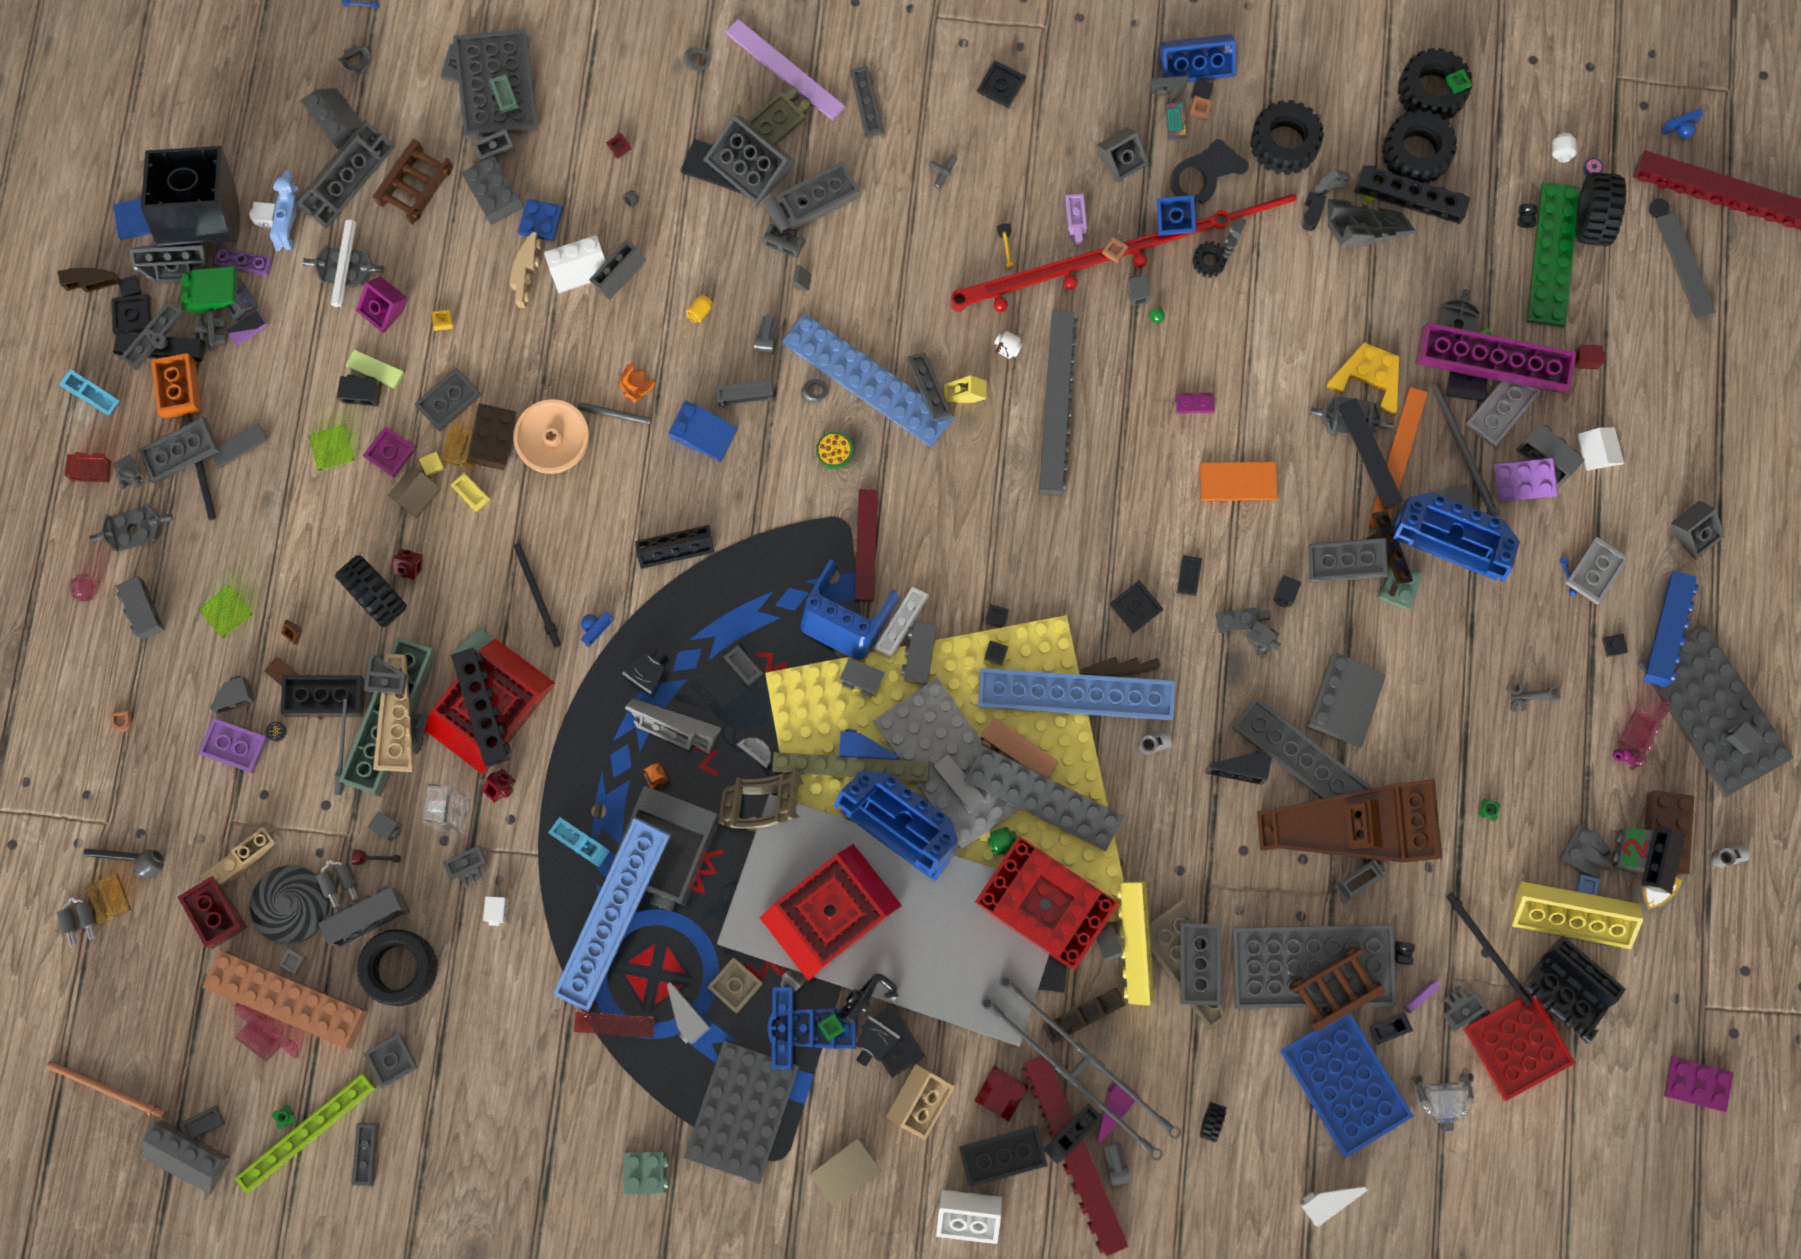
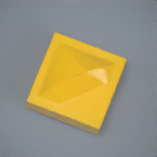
M450 310L431 312L434 331L453 329Z

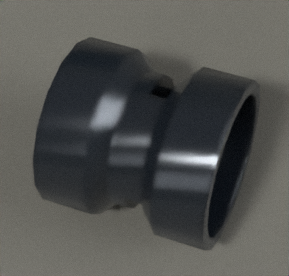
M1529 203L1521 204L1518 208L1520 217L1517 220V225L1521 228L1535 227L1537 223L1535 215L1537 214L1538 207Z
M1396 941L1395 963L1413 965L1412 953L1415 951L1416 945Z

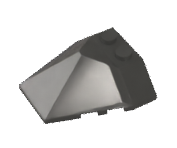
M1328 199V228L1343 247L1369 246L1415 233L1414 227L1402 212L1379 208V211L1368 209V205L1362 204V207L1351 205V201Z

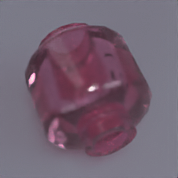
M87 573L76 574V578L70 581L71 596L77 599V602L93 600V597L97 595L96 579L88 577Z

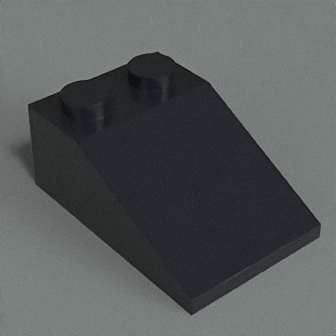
M1255 751V753L1212 763L1206 768L1205 774L1263 785L1269 777L1272 757L1267 756L1266 752Z

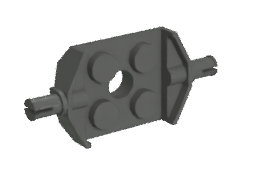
M325 245L315 259L303 258V266L314 267L322 283L334 284L340 249L329 248L328 245ZM363 248V251L352 250L346 285L363 286L373 272L384 273L385 267L384 265L372 264L366 249Z
M1463 289L1460 300L1453 299L1444 302L1438 325L1454 328L1453 322L1457 321L1462 324L1463 330L1476 331L1481 313L1468 300L1471 293L1470 290Z
M1334 396L1323 409L1311 407L1310 415L1320 416L1323 419L1328 434L1335 432L1350 435L1338 405L1350 401L1352 398ZM1357 399L1373 435L1381 427L1393 429L1394 421L1383 420L1380 408L1376 402Z
M145 503L144 507L113 516L105 515L101 532L89 535V538H91V543L103 540L114 551H123L157 541L161 535L163 522L173 520V515L171 512L158 515ZM133 525H137V532L130 534V528Z

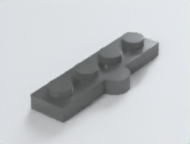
M167 301L120 359L137 371L155 348L163 349L167 346L168 340L165 336L184 313Z

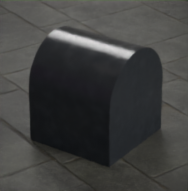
M222 146L145 150L140 208L153 239L158 246L236 242L240 233L238 195Z

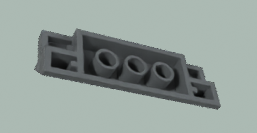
M364 120L294 203L307 216L327 229L395 148V145Z

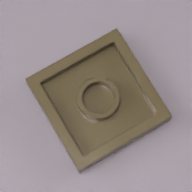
M733 957L707 988L738 1014L763 983Z

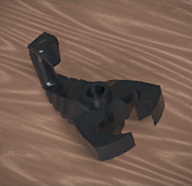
M874 974L859 991L854 989L846 999L847 1003L841 1009L839 1017L846 1024L853 1023L861 1012H865L870 1006L868 1001L878 982L889 989V993H885L884 996L895 1001L899 996L896 992V984L883 974Z

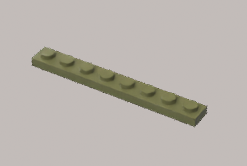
M774 752L772 772L790 774L794 769H797L799 774L854 778L861 771L886 772L899 781L928 782L929 762Z

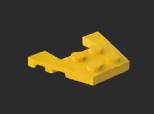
M1363 343L1328 382L1326 387L1342 394L1348 378L1352 377L1385 391L1379 408L1395 415L1398 400L1399 356Z

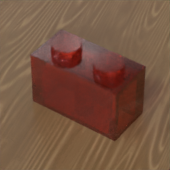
M75 452L74 455L67 454L64 476L71 481L109 483L111 460L102 453L87 455L82 452Z

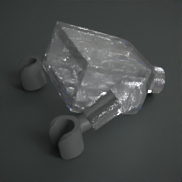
M1462 1073L1459 1076L1460 1082L1425 1084V1088H1422L1424 1082L1422 1076H1418L1420 1084H1415L1413 1077L1411 1078L1410 1083L1416 1088L1415 1092L1419 1105L1435 1122H1441L1442 1131H1453V1122L1463 1121L1465 1114L1469 1112L1474 1104V1092L1471 1085L1474 1075L1472 1073L1469 1074V1081L1465 1079V1073Z

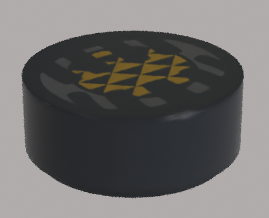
M272 722L266 727V736L270 740L278 742L285 738L287 730L280 722Z

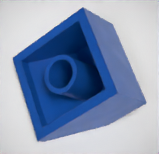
M1194 195L1157 198L1159 236L1196 232L1197 213Z

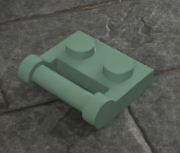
M1392 569L1388 571L1389 577H1386L1382 592H1379L1377 598L1410 610L1423 574L1409 569L1413 581L1398 584L1394 596H1391L1389 592L1395 577Z

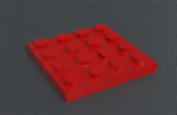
M1528 994L1533 1001L1528 1006L1525 1005L1521 998H1518L1463 1028L1503 1101L1513 1098L1575 1064L1574 1059L1538 998L1535 1000L1532 994Z

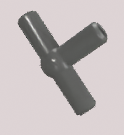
M951 155L945 167L934 161L929 163V168L940 173L934 183L936 188L939 189L946 177L950 175L951 169L957 161L955 155Z

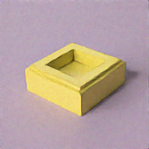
M437 452L419 459L427 477L445 470Z

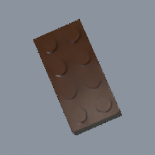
M1654 790L1647 793L1645 829L1653 831L1654 827L1673 829L1685 836L1676 876L1689 875L1694 796Z

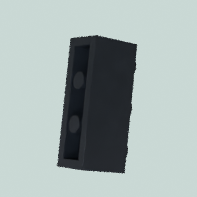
M1654 827L1642 886L1653 892L1672 894L1685 836L1673 829Z

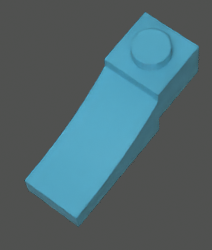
M71 369L59 384L107 416L111 415L120 402Z
M561 817L558 818L548 832L598 867H600L610 850Z

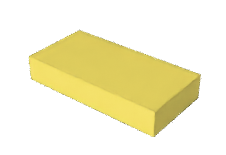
M465 472L451 484L454 490L476 512L490 501V498Z

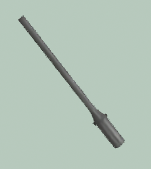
M348 699L343 700L339 763L335 774V795H342L343 783L339 782L343 771L342 763Z

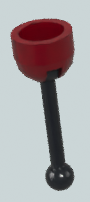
M354 849L352 865H362L367 860H392L398 863L401 857L399 855L394 857L367 856L363 850Z

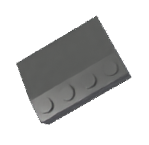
M737 115L731 117L703 159L756 205L776 187L795 163L791 156L742 116Z
M1334 652L1329 658L1306 728L1362 748L1386 676L1352 658Z

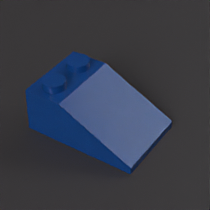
M685 400L668 433L671 440L722 462L738 429L702 407Z

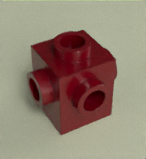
M401 549L392 558L393 574L415 580L422 571L423 554Z
M502 768L498 772H492L488 775L481 791L496 803L503 797L508 798L513 793V786L516 780Z

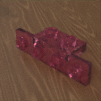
M1665 700L1659 704L1653 717L1639 709L1634 710L1619 741L1620 744L1636 752L1629 769L1634 770L1637 767H1642L1646 762V752L1654 745V735H1657L1661 730L1662 725L1660 723L1669 713L1670 709L1668 706L1670 701Z
M238 1002L234 1005L235 1014L247 1022L236 1034V1039L266 1062L280 1047L294 1058L298 1056L299 1048L296 1042L291 1039L287 1040L279 1029L271 1028L263 1017L255 1016L249 1007Z

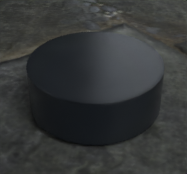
M1661 198L1653 200L1649 206V213L1655 218L1666 215L1669 211L1668 202Z

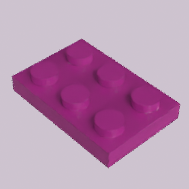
M1671 1057L1664 1097L1727 1112L1734 1072Z

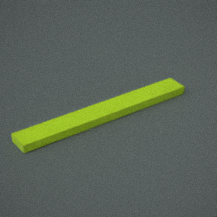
M365 1073L360 1074L237 1175L235 1180L243 1191L249 1194L373 1092L376 1087Z

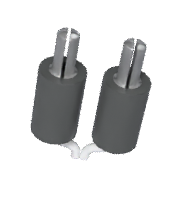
M327 861L326 866L321 869V873L316 876L324 898L330 899L333 908L340 906L336 898V894L339 892L330 871L324 872L330 863L331 865H339L335 868L343 890H348L352 901L357 900L358 895L354 888L357 886V882L349 863L342 865L340 862Z
M74 897L69 898L68 903L63 906L62 910L57 912L62 935H67L71 947L77 945L74 933L78 931L72 908L66 909L72 901L75 903L80 902L75 907L81 928H86L89 940L96 938L93 926L96 925V920L91 902H83L80 899L75 900Z

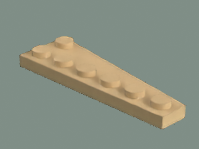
M385 654L384 662L407 675L404 695L381 693L373 769L414 772L407 658L405 655Z

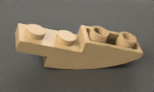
M532 232L521 246L510 275L509 284L512 290H516L515 302L518 308H526V302H529L530 299L528 285L531 284V274H536L537 268L540 267L538 251L542 248V241L536 232Z
M262 827L232 849L231 854L199 877L204 881L214 876L220 886L228 881L232 882L257 862L275 842L266 829Z

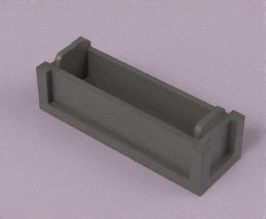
M771 379L715 387L719 407L722 406V408H724V405L769 400L771 402L774 399Z

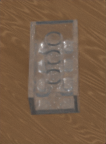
M428 784L422 823L440 833L464 835V831L468 828L467 811L471 807L469 796L451 785Z

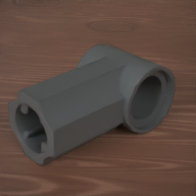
M770 315L762 316L759 335L757 334L755 338L754 351L774 353L778 318Z
M1117 1143L1103 1147L1111 1186L1131 1183L1129 1168L1125 1164L1121 1144Z

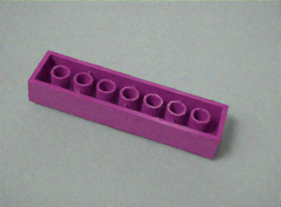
M1427 322L1421 328L1415 364L1563 394L1571 388L1576 352Z

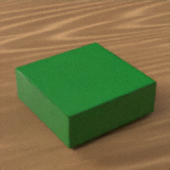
M1464 69L1446 77L1454 94L1472 85Z
M835 1013L818 1023L828 1041L845 1031Z

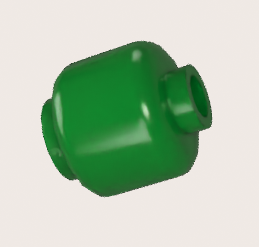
M1008 827L992 831L988 838L991 851L993 853L996 852L997 855L1008 853L1016 841L1017 835L1015 831L1011 832Z

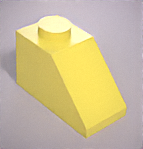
M968 376L944 384V398L947 403H974L987 399V381L974 376Z

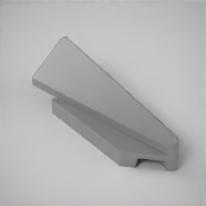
M631 699L625 707L626 710L631 711L635 718L633 722L637 728L687 750L693 744L710 754L721 731V728L637 699Z

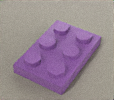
M1554 457L1494 464L1498 501L1558 496Z
M212 718L198 754L253 774L268 737Z

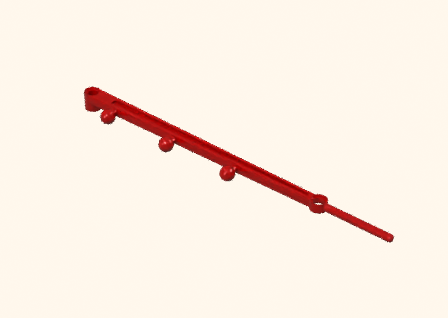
M1291 194L1232 213L1219 210L1214 216L1198 220L1195 233L1159 236L1158 232L1122 242L1128 246L1123 256L1134 253L1133 264L1138 268H1142L1147 264V257L1141 253L1142 250L1211 228L1224 229L1231 220L1296 201L1297 197L1295 194ZM1222 215L1226 218V222L1221 224L1217 222L1216 217ZM1104 248L956 290L952 293L950 304L953 310L963 311L968 305L994 297V309L998 312H1003L1008 307V302L1001 296L1003 294L1063 275L1065 277L1063 281L1065 288L1073 290L1077 287L1078 280L1071 274L1072 272L1098 265L1111 259L1102 254ZM962 298L964 302L957 303L955 299Z

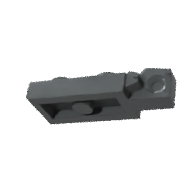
M1247 608L1215 614L1219 633L1251 629L1257 621L1261 623V621L1270 620L1271 618L1270 610L1259 612V608Z

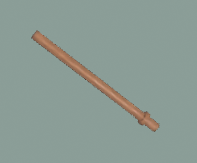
M49 1061L46 1065L47 1069L147 1112L149 1116L155 1115L161 1119H164L167 1112L157 1108V1105L154 1103L148 1104L55 1062Z

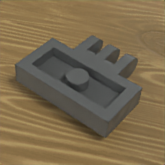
M1334 169L1320 180L1321 183L1314 188L1315 193L1325 195L1332 189H1342L1348 184L1347 181L1351 179V176L1348 172Z
M1240 217L1237 224H1232L1229 230L1230 234L1224 243L1226 248L1223 257L1229 258L1232 255L1246 224V219Z
M479 845L443 861L450 880L460 877L465 888L469 887L468 878L472 885L476 883L474 875L477 876L479 881L484 880L479 867L488 863Z
M1458 986L1456 991L1459 996L1453 990L1449 992L1453 999L1452 1001L1447 995L1443 996L1450 1009L1442 1015L1453 1031L1458 1030L1488 1010L1477 992L1467 997L1463 989Z

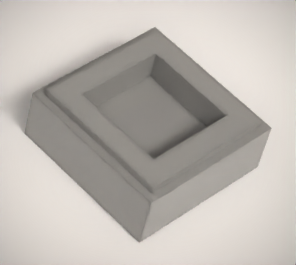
M288 948L278 966L293 975H297L306 957Z

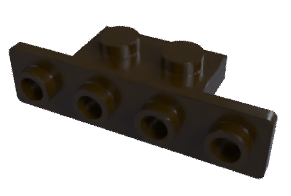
M1388 512L1373 513L1372 518L1378 532L1366 539L1386 538L1388 570L1392 569L1397 584L1412 582L1413 579L1398 538L1397 540L1393 538L1395 530Z

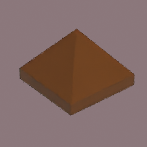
M285 620L281 634L293 644H297L301 632L300 626Z

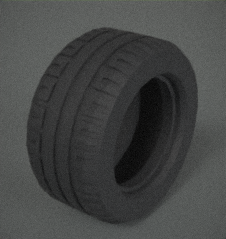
M400 929L383 931L371 938L366 943V946L363 947V950H361L357 964L358 981L365 993L376 1002L389 1006H407L422 999L434 985L438 971L436 954L429 942L418 934ZM405 946L416 957V974L411 983L404 988L391 990L379 978V963L383 955L391 948Z

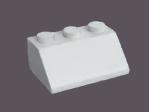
M597 235L544 252L558 293L591 283L589 279L606 262Z
M941 1190L936 1236L997 1244L1002 1197Z

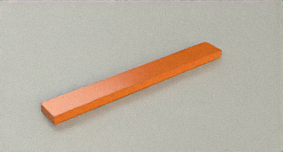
M1412 387L1408 389L1386 463L1398 491L1428 392ZM1378 494L1368 523V527L1374 529L1377 528L1372 514L1387 511L1391 519L1394 506L1384 509Z

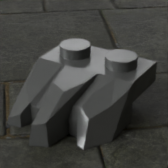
M1580 824L1575 828L1559 858L1574 867L1577 872L1598 879L1600 876L1599 868L1610 871L1613 865L1604 857L1611 854L1606 843L1598 834Z

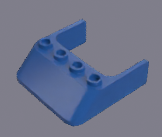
M830 559L806 600L800 628L805 635L855 660H862L868 655L900 597L897 591L892 590L881 611L873 619L865 618L823 597L822 594L838 569L835 561Z

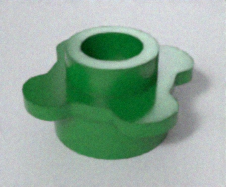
M1483 799L1481 801V810L1478 812L1481 818H1490L1492 821L1497 820L1500 804Z
M284 1105L281 1110L272 1113V1118L276 1120L278 1129H284L286 1125L293 1124L296 1119L291 1111V1107L288 1105Z

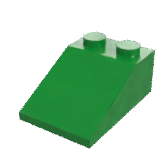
M237 268L198 269L182 274L181 309L201 315L235 303Z

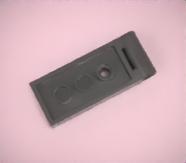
M841 161L797 185L765 200L764 205L781 235H785L861 196L858 186L844 162Z

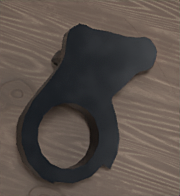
M1216 139L1202 153L1187 158L1174 167L1170 175L1171 190L1175 196H1188L1180 187V175L1187 167L1196 168L1203 175L1204 184L1202 190L1195 195L1196 202L1199 201L1204 204L1214 194L1219 176L1231 173H1245L1249 169L1248 161L1237 155L1222 139Z

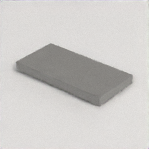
M1501 381L1465 426L1493 448H1496L1542 391L1537 388Z

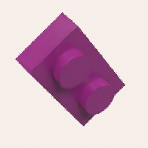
M1176 393V413H1214L1215 411L1214 393Z

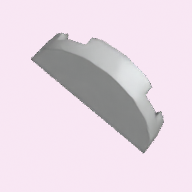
M747 738L737 744L739 748L768 769L771 763V752L764 741L758 738Z

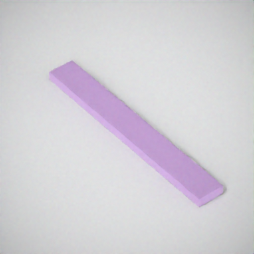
M739 19L726 31L729 37L790 87H795L801 96L832 121L845 109L841 102Z

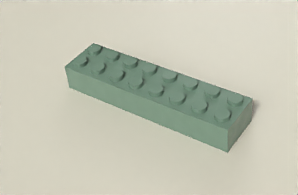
M396 637L390 654L405 655L407 658L411 718V714L415 712L438 653L432 648ZM374 692L339 782L381 797L391 771L373 769L381 693Z

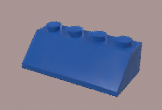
M1232 34L1159 42L1163 78L1188 76V82L1196 81V79L1207 80L1236 76V40Z

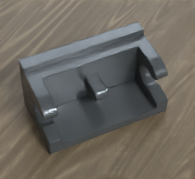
M772 224L769 225L763 236L765 246L797 259L806 242L804 237L801 236L799 238L789 233L781 235L779 230Z

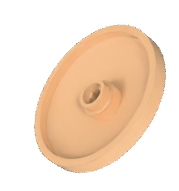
M553 399L540 401L528 407L517 420L513 434L514 446L522 461L533 470L548 474L560 473L575 466L586 453L590 438L587 422L581 412L565 401Z

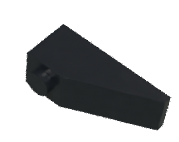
M1087 1103L1043 1150L1056 1164L1060 1163L1103 1117Z

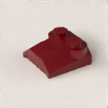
M993 1066L974 1101L1005 1120L1010 1121L1029 1086L998 1067Z

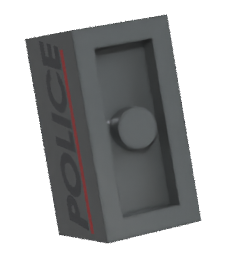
M236 278L235 303L224 306L234 321L240 320L245 310L259 307L241 278Z

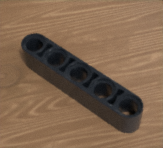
M117 333L115 335L113 353L122 356L139 334ZM166 337L168 340L167 346L163 349L155 348L148 357L158 359L188 353L196 362H202L206 343L199 339Z

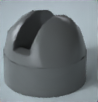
M628 191L623 195V199L628 206L633 207L639 201V196L635 191Z

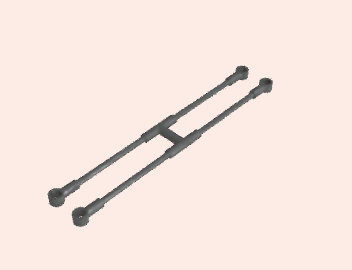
M1009 976L1001 977L1000 985L1011 991L1017 998L1020 997L1074 1046L1073 1048L1083 1056L1082 1060L1070 1072L1061 1063H1057L1004 1015L1005 1013L993 1003L990 997L982 999V1007L991 1011L997 1018L1002 1019L1047 1059L1065 1079L1081 1093H1085L1139 1142L1138 1144L1150 1154L1153 1160H1160L1163 1157L1162 1151L1151 1145L1144 1137L1141 1138L1094 1096L1077 1077L1091 1063L1100 1072L1103 1071L1148 1111L1168 1131L1171 1138L1176 1139L1180 1137V1128L1173 1126L1163 1116L1157 1114L1105 1067L1106 1065L1079 1041H1075L1023 994V991L1012 983ZM1004 978L1009 979V985H1003L1002 980ZM989 999L991 1005L989 1007L984 1006V1000ZM1176 1128L1178 1130L1177 1136L1171 1134L1172 1129ZM1155 1150H1158L1160 1152V1156L1158 1158L1153 1157V1152Z

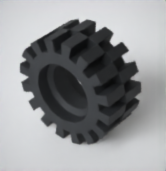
M1206 241L1204 245L1200 244L1199 248H1196L1192 262L1194 269L1198 270L1197 273L1199 275L1203 273V277L1209 275V278H1212L1213 275L1216 277L1219 273L1223 272L1228 258L1223 257L1225 248H1220V243L1214 245L1215 241H1211V244ZM1204 255H1215L1217 258L1216 264H1205L1203 261Z
M1213 1102L1209 1103L1202 1121L1201 1138L1217 1142L1225 1120L1226 1107Z

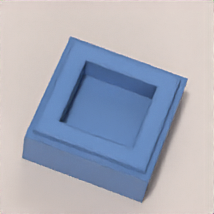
M1579 874L1575 892L1597 896L1600 879Z

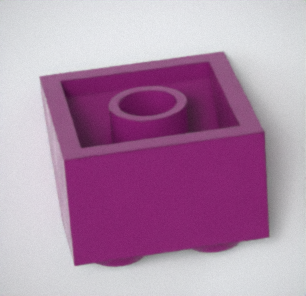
M380 276L366 282L356 312L380 331L385 332L401 315L408 298Z

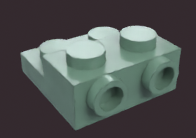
M665 1151L624 1153V1194L665 1193V1189L669 1188V1177L665 1176V1168H668L669 1159L668 1155H665Z

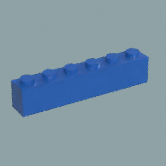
M1673 571L1669 578L1643 679L1645 682L1667 688L1669 683L1675 680L1677 671L1674 670L1675 664H1679L1681 653H1678L1679 647H1683L1686 636H1683V631L1687 630L1690 622L1687 615L1688 612H1692L1694 602L1691 601L1692 595H1696L1699 586L1695 584L1696 576Z

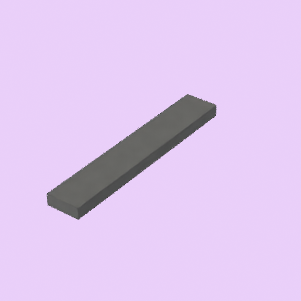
M1676 212L1657 217L1656 222L1696 320L1715 314V308Z

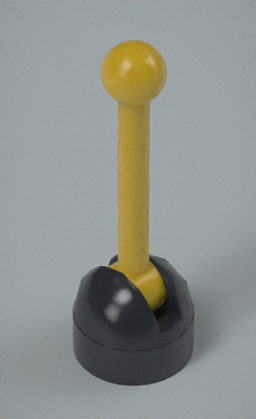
M1005 223L998 225L996 228L998 236L1004 238L1007 258L1006 267L1010 269L1013 267V263L1010 260L1007 238L1011 235L1012 228L1011 224Z

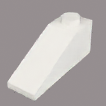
M1358 1186L1317 1192L1315 1194L1311 1192L1303 1198L1304 1202L1300 1205L1314 1225L1319 1227L1368 1190L1366 1187Z

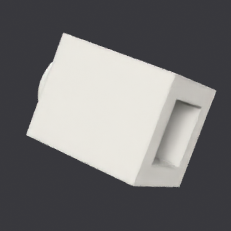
M254 202L253 208L249 212L250 219L256 226L272 228L276 204Z
M485 897L483 921L489 922L490 926H500L501 923H507L509 899Z

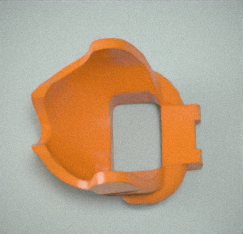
M634 362L626 366L621 374L619 385L624 391L623 395L629 397L632 402L641 400L643 395L654 387L656 381L654 379L647 381L643 369L634 372Z

